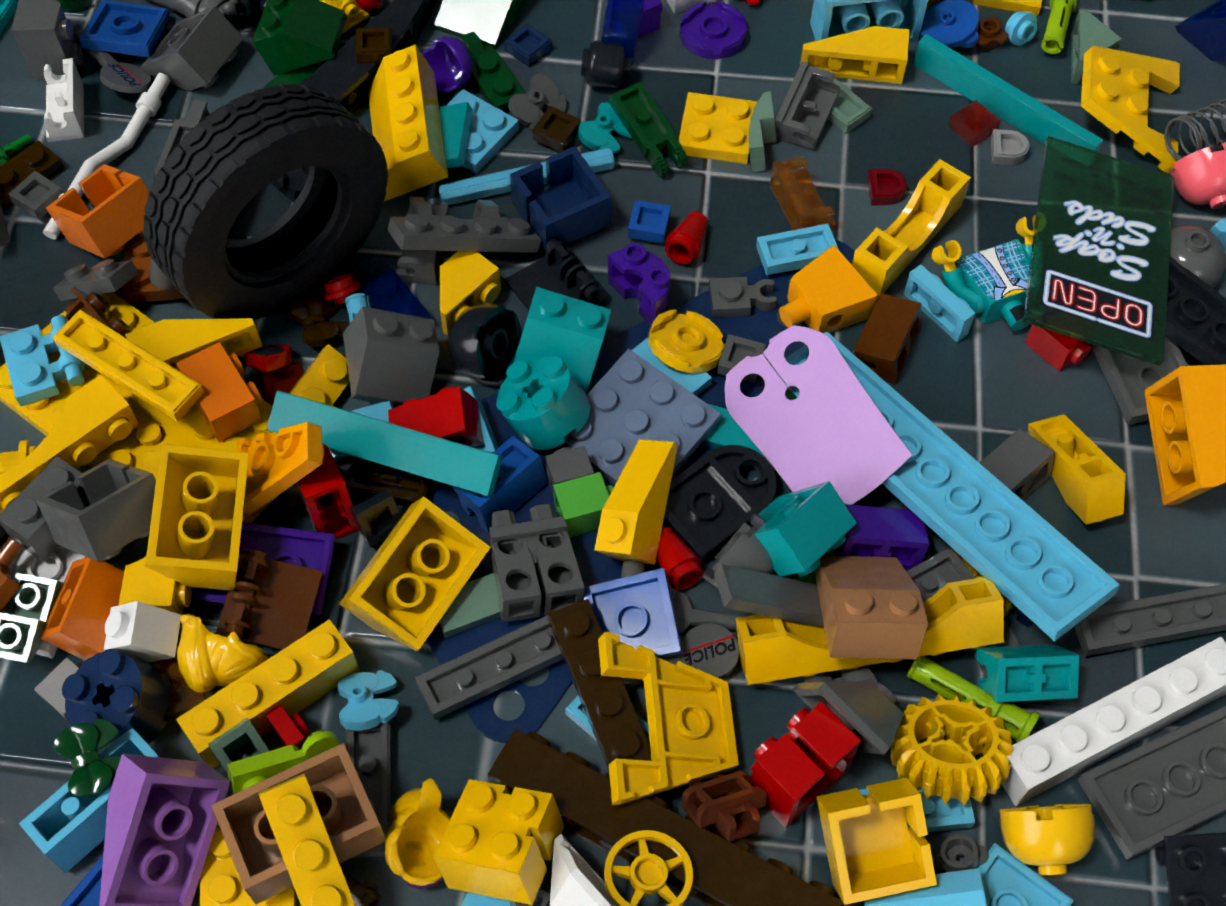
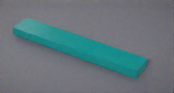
M925 34L919 40L914 66L1063 157L1076 163L1080 162V167L1082 163L1084 164L1083 167L1094 164L1103 139L928 34Z
M276 392L267 426L269 431L278 433L280 428L310 422L322 427V444H326L329 449L482 495L493 496L503 459L502 455L287 392Z

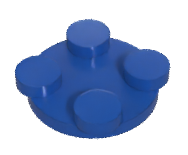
M965 0L938 1L925 10L920 37L922 38L925 34H928L949 48L958 46L964 48L973 47L979 41L977 31L979 27L978 11L972 3Z

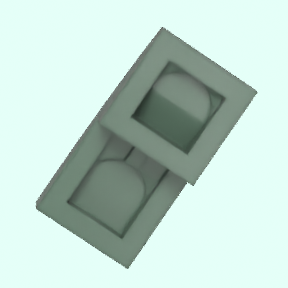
M771 91L762 94L754 108L750 121L748 139L752 173L766 171L763 144L777 142Z

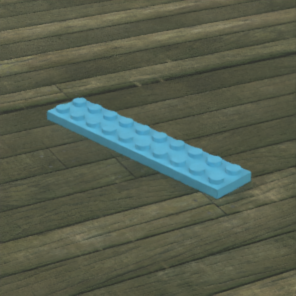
M827 331L823 333L833 341L869 397L912 454L882 484L984 578L993 582L1009 601L1053 641H1056L1117 594L1120 586L1118 582ZM804 345L785 357L786 361L792 365L804 363L809 356L808 346ZM796 386L788 387L797 398L800 393L799 389Z

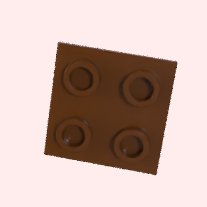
M250 550L249 554L240 552L234 591L228 590L215 634L227 637L231 632L235 631L241 641L283 650L306 635L323 571L266 558V553L258 550Z

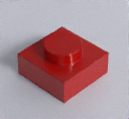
M280 704L265 714L273 731L284 746L295 745L299 750L302 749L306 741L305 738L310 736L311 733L297 713L289 717Z

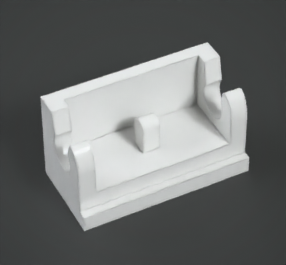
M73 58L63 59L64 75L53 74L49 64L44 66V77L48 84L46 85L44 125L48 142L84 138V87Z

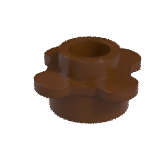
M990 17L979 21L977 30L979 41L975 45L982 50H993L999 43L1003 44L1007 41L1008 34L1002 30V21L999 18Z

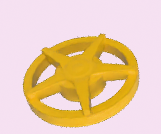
M641 830L630 833L615 843L606 858L604 883L610 898L617 906H638L644 895H654L656 893L670 903L666 906H682L690 893L693 882V867L690 857L683 846L667 834L653 830ZM646 841L662 843L673 850L678 857L664 861L661 857L649 853ZM638 842L639 856L634 859L631 866L613 865L616 856L622 849ZM683 864L685 884L680 895L676 897L666 885L668 873ZM612 875L630 880L632 887L635 889L630 903L616 890Z

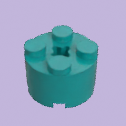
M541 357L528 362L519 360L511 364L507 369V378L499 389L496 406L518 437L527 446L536 450L552 449L567 442L564 436L573 429L578 433L583 428L590 414V401L561 357Z

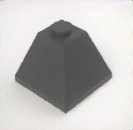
M873 682L798 683L793 688V691L811 709L822 701L861 740L857 749L859 753L884 755L890 748L904 715L894 704L897 701L895 695L879 682H876V684Z

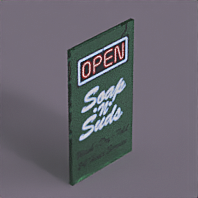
M1048 136L1044 147L1023 322L1160 366L1164 362L1174 177Z

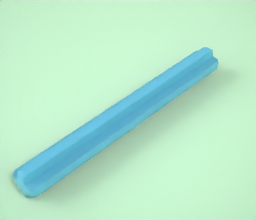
M610 148L581 153L594 173L614 168L615 160ZM545 161V162H540V163H541L542 166H543V180H544V184H547L546 161ZM527 166L441 184L439 186L441 202L452 205L511 192L510 174Z

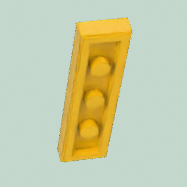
M79 310L52 337L57 346L177 422L205 393L201 384L82 310Z

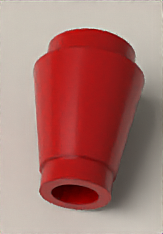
M700 212L689 213L666 237L665 251L672 261L678 264H688L698 258L706 227L708 226V220L705 215Z
M670 527L662 528L657 552L659 565L667 571L669 583L677 590L690 588L702 578L701 576L704 573L701 568L702 560Z

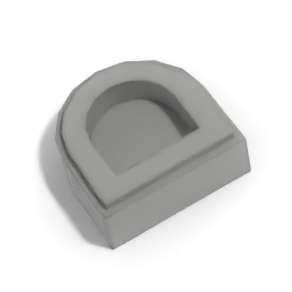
M993 129L991 134L992 164L1012 166L1022 163L1026 159L1029 150L1028 139L1017 131Z

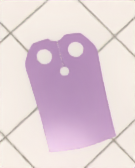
M793 325L769 340L770 344L763 354L745 357L726 374L725 403L727 411L771 463L792 492L830 481L844 504L852 505L882 484L912 456L911 452L869 397L833 341L819 331ZM797 341L805 343L809 348L807 360L800 365L789 364L784 357L786 347ZM749 374H758L765 381L763 392L756 397H747L740 390L742 379ZM796 386L799 389L800 393L797 399L789 400L786 398L785 391L788 387Z

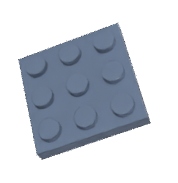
M627 349L586 395L590 401V414L583 428L578 433L573 429L564 436L567 442L561 446L564 448L585 446L592 468L597 472H601L602 476L615 485L639 439L676 442L678 448L673 477L720 423L721 413L630 349Z

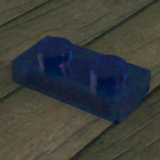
M393 269L388 270L360 287L361 293L369 296L372 308L434 320Z

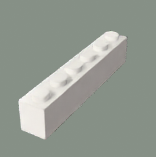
M1219 637L1012 745V756L1005 755L1011 765L1009 776L1005 783H1001L1014 805L1018 806L1226 695V642L1222 637Z

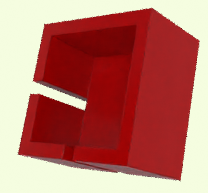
M822 701L811 711L804 707L797 712L786 726L790 730L787 734L785 733L778 740L774 736L768 738L754 753L757 759L750 769L752 772L751 785L753 787L761 786L766 791L765 807L785 828L817 800L816 796L824 794L849 770L854 759L853 756L856 754L861 742Z

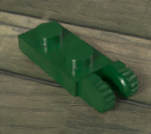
M638 82L610 95L609 104L643 155L648 157L650 166L659 177L662 178L669 173V166L660 152L665 147L676 167L681 169L687 166L688 157L676 138L677 134L642 82Z

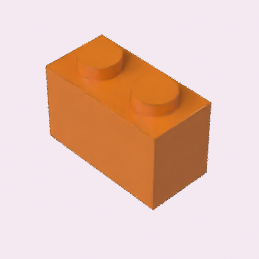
M220 342L176 363L181 373L202 385L205 393L195 403L218 442L263 421L257 406L263 403L258 389L252 381L247 384L244 382L241 376L245 374V370L235 353L228 355Z
M88 557L72 562L39 639L82 660H88L94 655L104 652L106 638L105 623L110 615L111 607L119 605L124 571L104 560L97 562Z

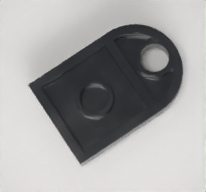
M727 445L716 448L671 479L663 523L666 527H670L703 561L727 543L745 522L750 526L751 516L754 513L759 514L773 501L777 486L775 472L767 459L751 448L739 445ZM744 467H753L759 471L761 478L755 481L746 480L740 475L739 470Z

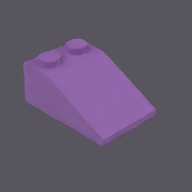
M122 754L108 797L99 906H191L218 822L211 805L225 799L230 781L205 762Z

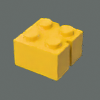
M907 778L866 786L867 795L864 796L857 788L816 796L832 884L844 905L937 885L930 844L924 838V836L928 835L921 793Z
M469 779L433 855V859L447 887L533 905L547 871L544 860L551 861L554 839L562 834L565 827L553 794L514 787L510 795L506 785Z

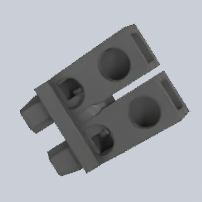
M551 504L536 505L531 508L529 514L530 521L516 523L514 512L510 510L492 513V527H489V546L491 547L489 554L498 591L502 623L540 617L541 603L544 615L547 616L552 611L583 601L585 587L569 535L566 531L564 516H556Z

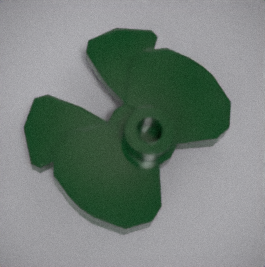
M95 718L93 725L89 723L72 725L55 738L54 750L57 754L71 760V766L74 769L68 782V791L79 798L96 796L113 784L121 756L100 759V755L97 752L119 735V730L110 721Z

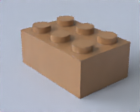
M344 743L211 805L243 887L255 904L293 887L258 793L305 773L339 864L385 842L386 838Z

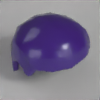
M444 36L433 40V46L423 51L422 55L434 71L437 92L444 94L458 90L465 86L471 78L473 60L469 49L458 38Z

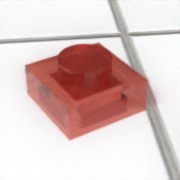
M975 100L950 117L948 126L974 147L989 137L993 129H999L1001 120Z

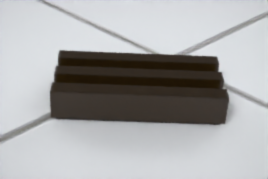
M354 456L346 487L349 496L369 499L386 489L393 496L396 504L411 506L412 503L423 496L426 498L429 495L431 489L430 482L433 480ZM361 468L366 470L421 479V482L398 479L396 476L392 475H375L359 471Z

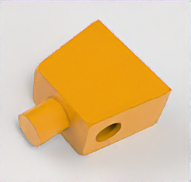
M833 245L793 275L787 295L789 303L779 308V315L782 322L788 328L805 321L813 330L821 333L826 331L831 333L869 319L876 304L878 294L837 247Z

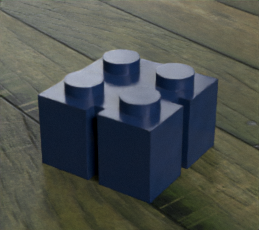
M575 146L546 158L548 189L544 190L543 166L540 162L510 174L512 203L523 220L527 221L540 237V245L545 252H547L545 245L551 239L564 241L567 245L611 225L612 196Z

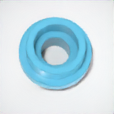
M1018 11L1009 18L1005 26V32L1008 34L1011 43L1021 46L1035 36L1037 32V17L1035 14L1029 11Z

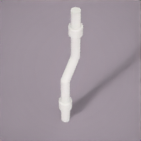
M163 73L157 74L148 92H143L137 101V110L121 138L85 160L68 190L74 188L82 197L84 192L78 184L80 181L103 164L107 165L134 146L150 117L156 115L162 104L160 99L171 81L167 75ZM51 217L43 233L48 238L56 240L61 230Z

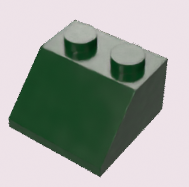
M268 0L252 43L272 74L278 75L335 58L347 15L344 10L319 0Z

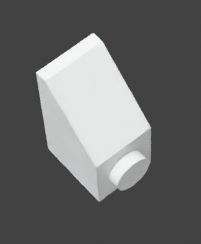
M140 601L111 607L110 615L105 623L106 638L103 651L114 649L147 663L175 658L181 614Z

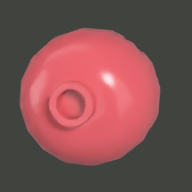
M1226 142L1222 143L1224 150L1212 152L1209 146L1191 153L1173 164L1174 169L1169 170L1173 184L1179 195L1186 201L1196 205L1210 204L1211 209L1226 206Z

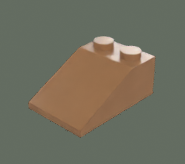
M822 555L819 558L821 564L814 570L829 657L917 660L928 622L920 590L897 557Z

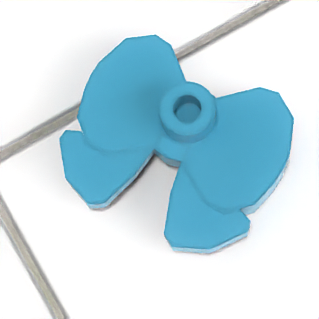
M382 670L377 671L376 675L371 672H358L345 676L338 682L339 695L348 700V704L339 713L340 724L346 730L361 731L377 727L381 722L387 723L396 716L399 709V702L397 700L374 699L375 694L389 691L397 686V681L392 674Z

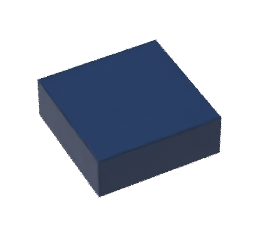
M529 24L523 26L504 41V51L527 67H531L552 50V40Z

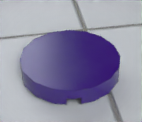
M707 2L698 3L689 8L681 18L679 36L682 44L691 53L707 59L727 58L739 52L746 42L747 26L744 15L736 7L724 2H715V5H707Z

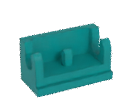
M1056 644L976 648V660L981 665H985L987 669V678H979L977 682L980 688L993 696V701L995 702L1078 698L1080 655Z

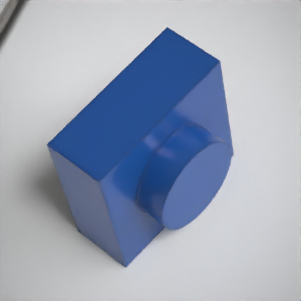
M635 200L628 226V238L664 244L671 215V206Z

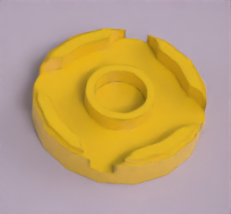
M668 310L656 317L649 330L648 343L653 354L664 364L687 373H705L716 368L725 344L722 342V332L710 319L692 311H687L685 315L676 314L677 310Z

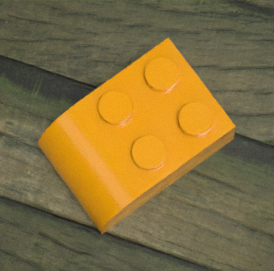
M1226 364L1180 366L1144 390L1163 506L1181 504L1226 482Z

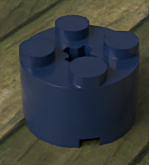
M114 649L105 650L89 658L80 666L75 674H71L65 679L62 686V695L66 699V716L70 726L80 723L93 725V720L99 718L110 721L119 730L118 737L110 742L108 746L131 728L147 744L151 743L163 731L167 723L163 721L167 706L172 708L174 698L171 682L163 670Z

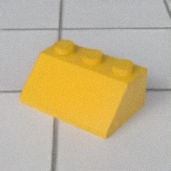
M161 444L145 563L146 568L188 587L234 591L249 453Z
M423 496L411 504L340 601L339 605L372 629L415 651H419L491 547Z

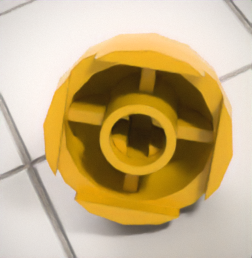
M1054 804V806L1045 807L1037 805L1000 810L999 821L1004 844L1011 855L1021 863L1038 866L1039 875L1066 874V864L1082 860L1091 850L1095 839L1094 814H1092L1091 804Z

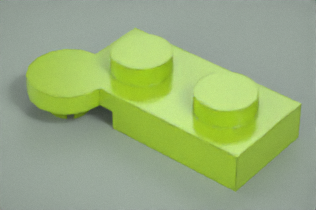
M315 731L312 733V736L308 737L300 750L295 745H288L227 763L228 780L230 781L228 787L229 795L231 796L340 745L336 734L330 731Z

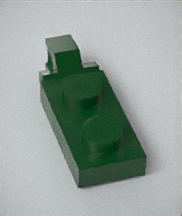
M474 31L462 35L463 43L469 49L473 60V70L470 79L487 103L503 112L509 111V99L515 94H526L490 44L483 47L481 39Z

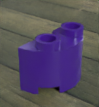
M637 243L628 244L624 249L608 254V283L624 299L631 297L639 299L641 301L639 303V314L652 325L656 317L666 312L669 307V269L661 258L650 251H646L644 246Z

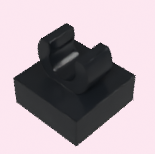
M386 489L350 509L364 541L370 548L386 540L402 518L393 496Z

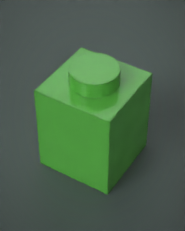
M601 472L553 485L554 506L558 517L564 516L569 538L599 529L602 509L613 490L612 485L605 486Z

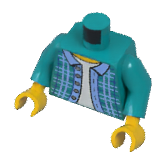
M1041 215L1033 216V231L1027 227L1026 216L1020 218L1016 223L1017 233L1025 239L1023 244H1021L1019 239H1015L960 257L961 246L955 240L945 243L948 257L941 245L933 249V261L938 265L944 266L942 275L946 287L958 298L964 299L969 304L980 322L988 324L1005 318L1012 331L1024 329L1031 323L1032 317L1027 310L1031 308L1034 298L1041 288V243L1036 242V235L1040 234L1045 227V221Z

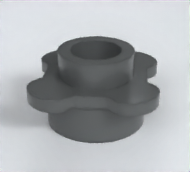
M954 833L950 834L942 843L941 853L933 857V865L935 870L940 873L976 869L980 864L987 862L988 852L984 846L976 845L970 837ZM958 856H963L965 860L962 862H958L956 858Z

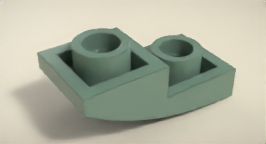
M16 572L14 580L21 586L8 601L5 613L0 612V658L30 664L43 641L39 638L63 582Z

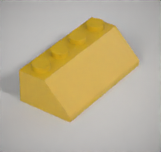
M415 44L383 57L368 92L372 133L382 147L387 163L388 183L384 201L448 177L435 75Z

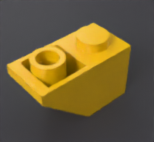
M457 251L440 266V316L443 333L449 336L455 320L464 310L477 304L493 303L501 291L499 268L477 251Z

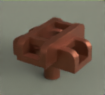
M744 770L725 776L720 773L714 775L712 780L703 783L700 781L691 782L682 795L681 808L700 828L713 824L712 833L721 838H726L730 842L759 832L760 815L757 809L766 806L767 793L761 786L753 787L750 782L751 776ZM737 817L740 821L735 822L734 818Z

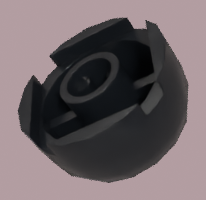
M482 303L464 310L457 317L449 332V349L454 364L465 375L474 379L495 383L507 378L506 371L514 363V361H510L513 350L518 349L521 339V325L517 314L513 310H507L505 308L507 306Z

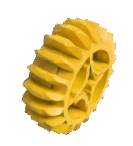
M938 693L933 702L925 697H921L917 705H907L891 744L890 758L892 765L897 767L898 779L907 778L917 790L923 789L926 800L936 795L942 798L944 805L947 804L950 798L957 799L964 806L969 797L982 802L987 793L996 794L1000 784L1005 783L1011 767L1009 759L1005 756H1012L1011 732L1005 730L1003 718L992 717L991 707L977 708L975 698L966 703L960 701L957 694L952 700H945ZM927 738L926 742L918 744L921 740ZM983 753V757L978 760L975 759V755Z

